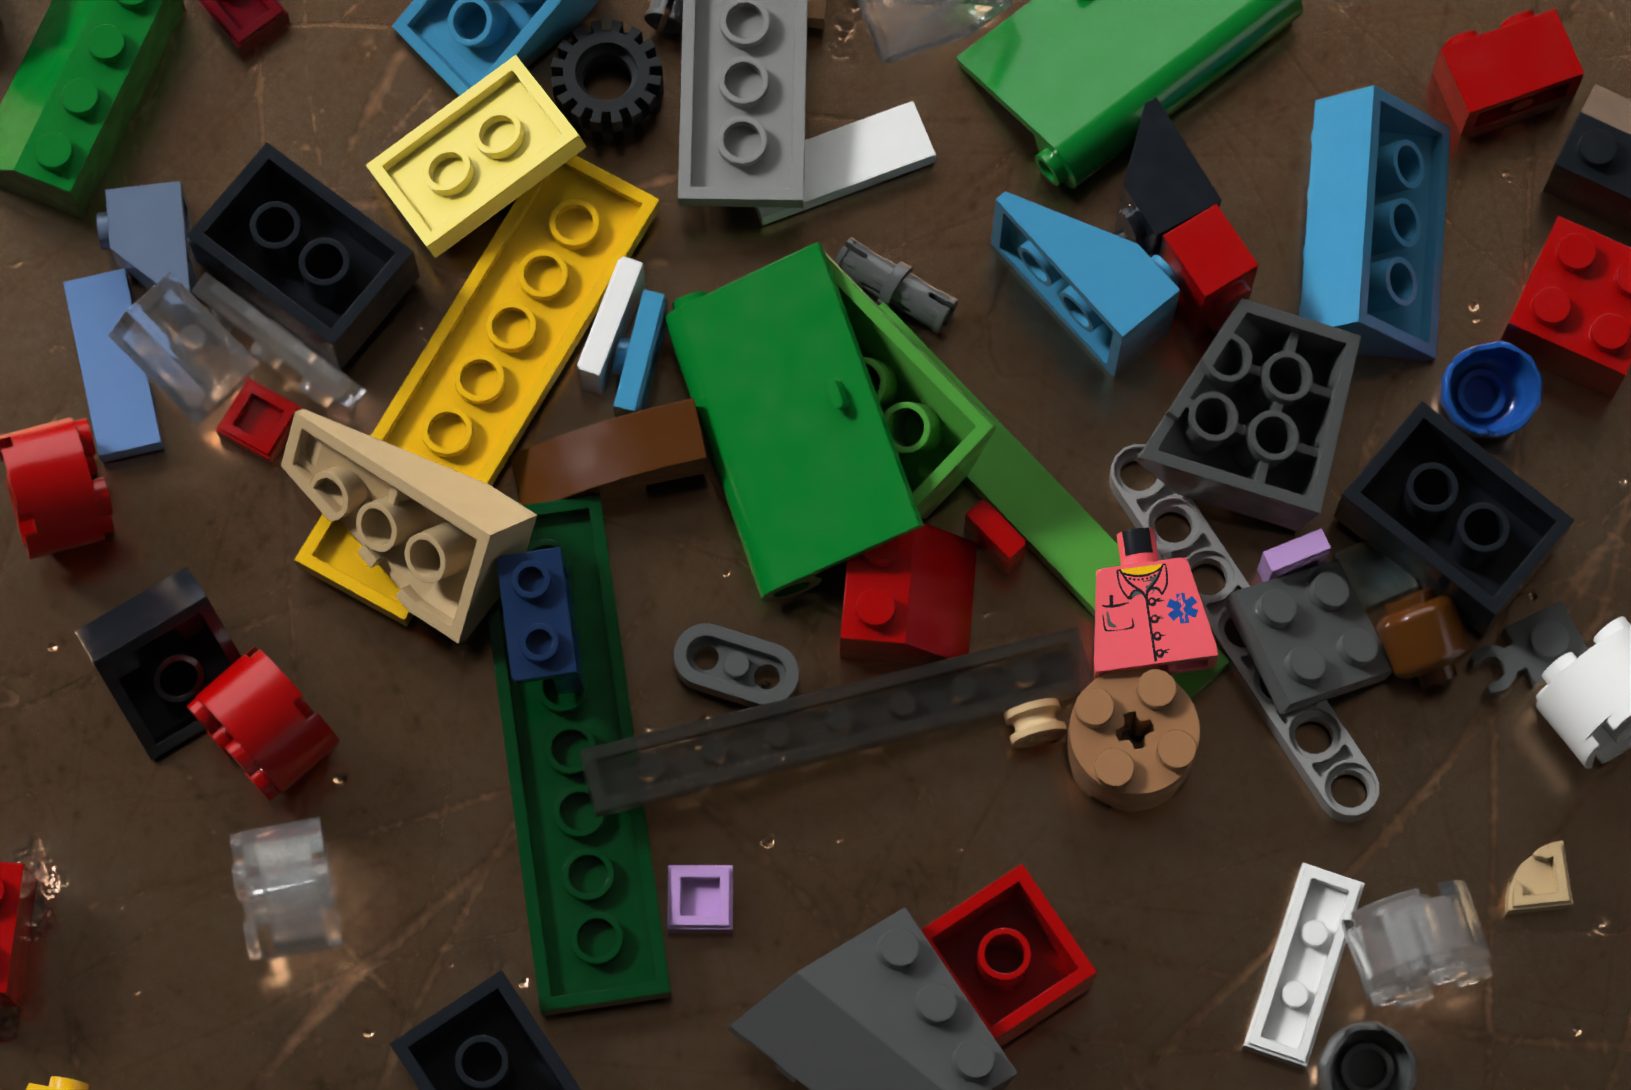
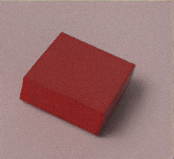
M248 378L215 431L219 438L272 466L287 443L295 412L303 408Z
M981 499L965 514L964 533L972 541L977 542V546L1008 576L1023 563L1026 540L987 500Z

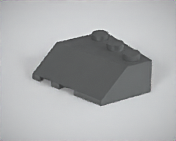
M1240 299L1135 461L1178 495L1298 531L1321 514L1361 335L1250 300Z
M905 907L797 971L729 1025L727 1029L743 1043L751 1042L777 1063L774 1068L793 1083L798 1080L809 1090H1005L1018 1073Z

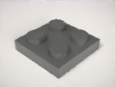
M1338 559L1234 591L1224 602L1280 715L1384 681L1392 674L1393 669L1388 662L1382 643Z

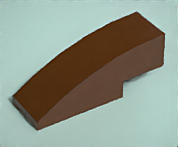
M694 398L614 417L557 436L510 456L519 503L521 505L600 494L601 502L645 494L647 493L646 485L708 473L707 456Z

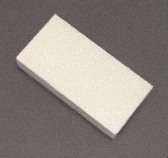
M622 256L617 261L577 364L579 382L584 390L599 395L604 393L613 370L619 339L626 336L646 285L642 262Z

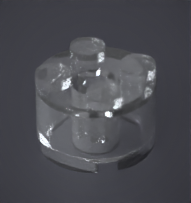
M321 817L242 830L241 833L230 835L234 864H232V875L238 904L243 903L246 922L243 923L250 961L259 959L270 960L343 946L339 910L334 908L336 907L333 872Z
M1453 880L1438 883L1441 896L1430 898L1429 894H1420L1418 888L1404 891L1351 913L1353 921L1342 920L1341 925L1365 998L1371 1000L1373 1007H1381L1395 1003L1397 1009L1412 1007L1434 998L1431 987L1454 981L1455 987H1463L1483 981L1493 975L1489 964L1492 960V955L1466 881Z

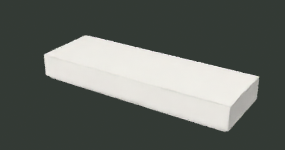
M914 102L902 104L806 139L804 208L755 207L762 226L935 163L936 153Z
M1304 862L1302 863L1242 1047L1243 1050L1301 1070L1306 1069L1365 883Z

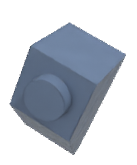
M181 181L105 189L107 212L97 213V230L101 249H111L119 269L125 268L128 277L186 321L199 320L194 255L186 237L191 230L189 202Z

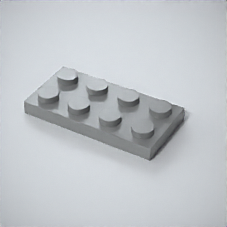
M683 0L678 171L679 206L804 208L808 0Z

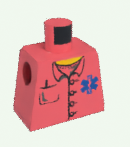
M1135 528L1118 533L1116 537L1121 566L1096 570L1094 680L1108 672L1138 668L1159 669L1166 671L1169 675L1216 668L1218 660L1217 645L1187 558L1159 560L1155 530L1153 528Z

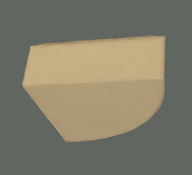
M1563 840L1538 848L1519 865L1512 875L1506 890L1505 915L1569 909L1573 905Z

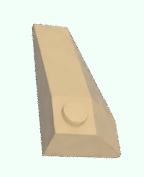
M301 409L294 414L281 467L329 521L340 520L362 545L357 553L370 568L380 565L400 588L396 597L410 613L458 644L467 640L501 596L497 569L498 557L527 551L537 514L489 484L308 410Z

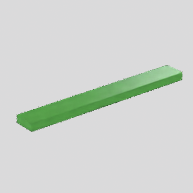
M883 301L879 307L997 426L970 474L964 481L981 499L987 500L1026 540V546L1095 617L1096 570L1121 566L1118 544ZM1218 647L1216 668L1171 674L1174 681L1185 690L1191 700L1229 666L1230 660Z

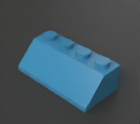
M1375 85L1315 100L1314 123L1311 133L1312 151L1309 187L1307 190L1308 207L1305 245L1303 248L1304 264L1299 316L1361 335L1357 355L1418 361L1435 360L1437 358L1451 126Z

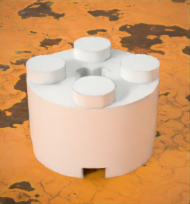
M1624 616L1614 619L1603 627L1593 639L1595 645L1578 658L1573 652H1568L1547 667L1541 675L1547 685L1536 695V708L1586 769L1592 768L1595 756L1601 764H1604L1631 748V624Z

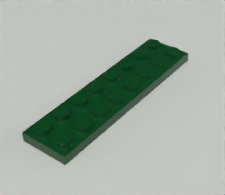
M600 494L525 504L522 506L537 514L526 552L561 547L569 568L585 691L559 695L553 679L521 684L513 681L500 596L488 611L487 617L540 1013L542 1016L669 998L672 995Z

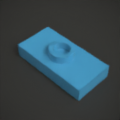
M643 289L631 339L620 337L613 364V374L621 375L613 405L615 417L646 409L666 332L664 318L669 313L668 301L663 293Z

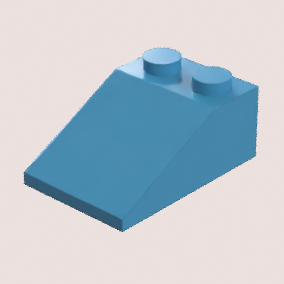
M413 0L392 27L460 96L515 55L527 68L579 25L599 0Z
M1005 191L996 198L991 244L1114 378L1170 333L1180 289L1177 287L1179 280L1175 272L1163 258L1158 255L1150 257L1135 242Z

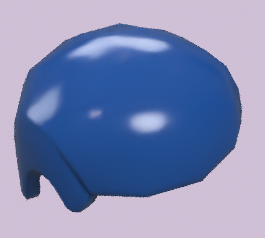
M1504 341L1481 344L1463 350L1454 357L1452 363L1448 364L1441 378L1440 402L1451 423L1473 437H1504L1526 426L1542 404L1543 377L1533 357L1513 344Z

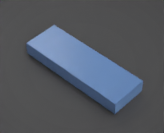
M125 268L63 282L98 455L102 463L164 449L130 283Z

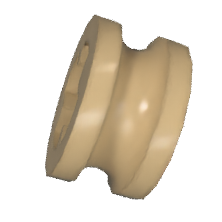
M1044 698L1026 702L1009 709L1003 714L1006 724L1012 725L1015 729L1014 734L1010 736L1012 747L1027 748L1056 740L1067 733L1065 722L1059 721L1056 718V714L1061 710L1059 699Z

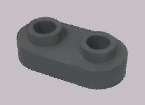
M711 623L691 626L676 641L674 664L677 675L685 685L694 690L761 711L780 709L786 706L797 693L799 687V667L797 661L788 649L779 644ZM702 652H711L719 659L717 665L709 670L698 668L694 660ZM763 671H771L780 680L774 688L763 689L755 682L757 675Z

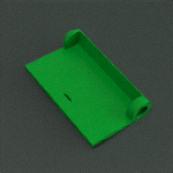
M1031 0L959 54L956 60L966 73L1034 134L1037 148L1040 152L1035 156V161L1042 174L1055 186L1063 183L1069 188L1074 189L1135 143L1146 102L1157 97L1167 115L1170 116L1303 14V5L1301 0Z
M816 242L710 293L706 291L692 292L676 299L672 303L673 311L665 316L664 322L690 397L694 398L700 426L763 602L779 601L808 591L822 581L820 572L924 527L822 243Z

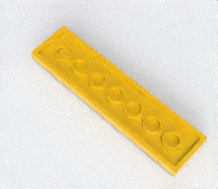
M576 155L518 197L371 436L492 486L598 312L618 259H621L622 256L628 258L632 256L660 209V199ZM322 514L294 559L296 566L407 627L413 614L396 597L400 588L380 565L372 568L368 566L357 553L362 545L340 520L329 521Z

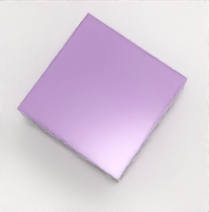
M1322 528L1264 551L1257 568L1262 582L1325 563L1331 547Z
M668 865V934H733V865Z

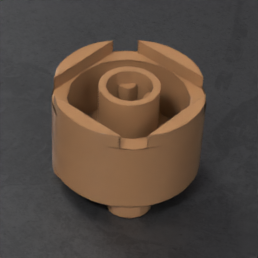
M1138 668L1105 673L1092 681L1080 693L1073 707L1065 742L1066 761L1070 773L1081 790L1091 798L1093 796L1099 801L1111 805V808L1124 812H1136L1157 807L1175 794L1191 770L1200 740L1198 714L1188 694L1166 671ZM1131 730L1135 736H1143L1142 748L1134 749L1130 740L1120 741L1122 732Z

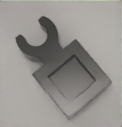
M1560 600L1505 627L1501 636L1507 645L1506 648L1496 645L1483 646L1472 654L1467 664L1470 670L1478 668L1485 663L1493 664L1499 669L1501 679L1493 681L1483 691L1486 699H1493L1504 695L1513 684L1516 676L1521 674L1524 675L1531 690L1546 683L1541 675L1555 660L1568 652H1573L1578 658L1588 648Z

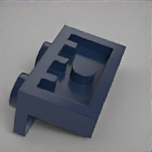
M561 547L498 557L497 569L513 681L521 684L553 679L559 695L585 691L569 568Z

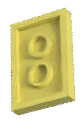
M515 55L374 158L366 166L434 258H437L585 149L586 145L528 69Z

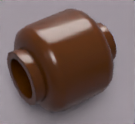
M1431 587L1400 597L1384 605L1387 614L1379 619L1376 629L1395 676L1402 679L1418 677L1421 687H1427L1450 679L1458 674L1454 663L1463 659L1469 653L1470 642L1457 607L1451 598L1444 595L1435 596Z

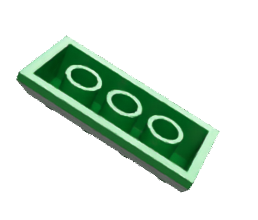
M183 0L51 1L0 105L1 188L83 219L185 8Z

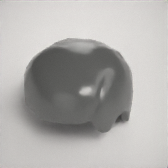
M1376 1021L1358 1022L1340 1029L1329 1038L1318 1058V1084L1321 1090H1414L1418 1080L1417 1056L1404 1035Z

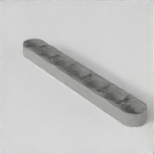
M1133 444L1124 447L1116 454L1111 464L1109 485L1113 495L1135 528H1153L1155 530L1159 560L1187 558L1191 571L1198 565L1212 564L1223 572L1225 587L1220 592L1213 595H1204L1202 593H1199L1216 645L1230 660L1228 668L1321 808L1331 818L1339 822L1353 823L1364 819L1372 811L1379 796V781L1374 770L1327 700L1280 715L1273 699L1268 698L1262 692L1260 687L1261 676L1247 648L1233 645L1227 639L1224 632L1225 624L1231 619L1224 602L1234 591L1250 587V585L1191 498L1178 495L1157 477L1155 484L1143 491L1130 489L1123 483L1120 476L1122 467L1129 462L1135 461L1146 444ZM1177 512L1188 520L1191 526V533L1185 540L1177 543L1165 541L1156 532V519L1164 513ZM1308 721L1323 724L1330 733L1331 745L1326 751L1319 754L1305 752L1296 742L1295 730L1301 724ZM1342 775H1353L1359 778L1367 790L1366 801L1354 808L1338 804L1331 793L1332 781Z

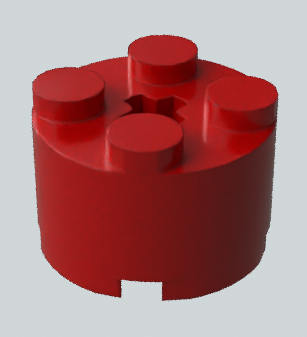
M69 417L0 435V461L5 462L7 469V480L5 481L29 560L104 541L106 534L115 532L111 517L113 508L104 477L93 480L91 478L92 475L98 474L94 458V455H96L95 445L86 418L73 421V418Z
M256 646L251 648L246 654H243L198 693L195 699L186 706L207 730L206 733L231 761L235 760L245 771L246 777L269 802L279 794L284 793L340 743V740L318 712L314 714L311 707L302 698L304 695Z

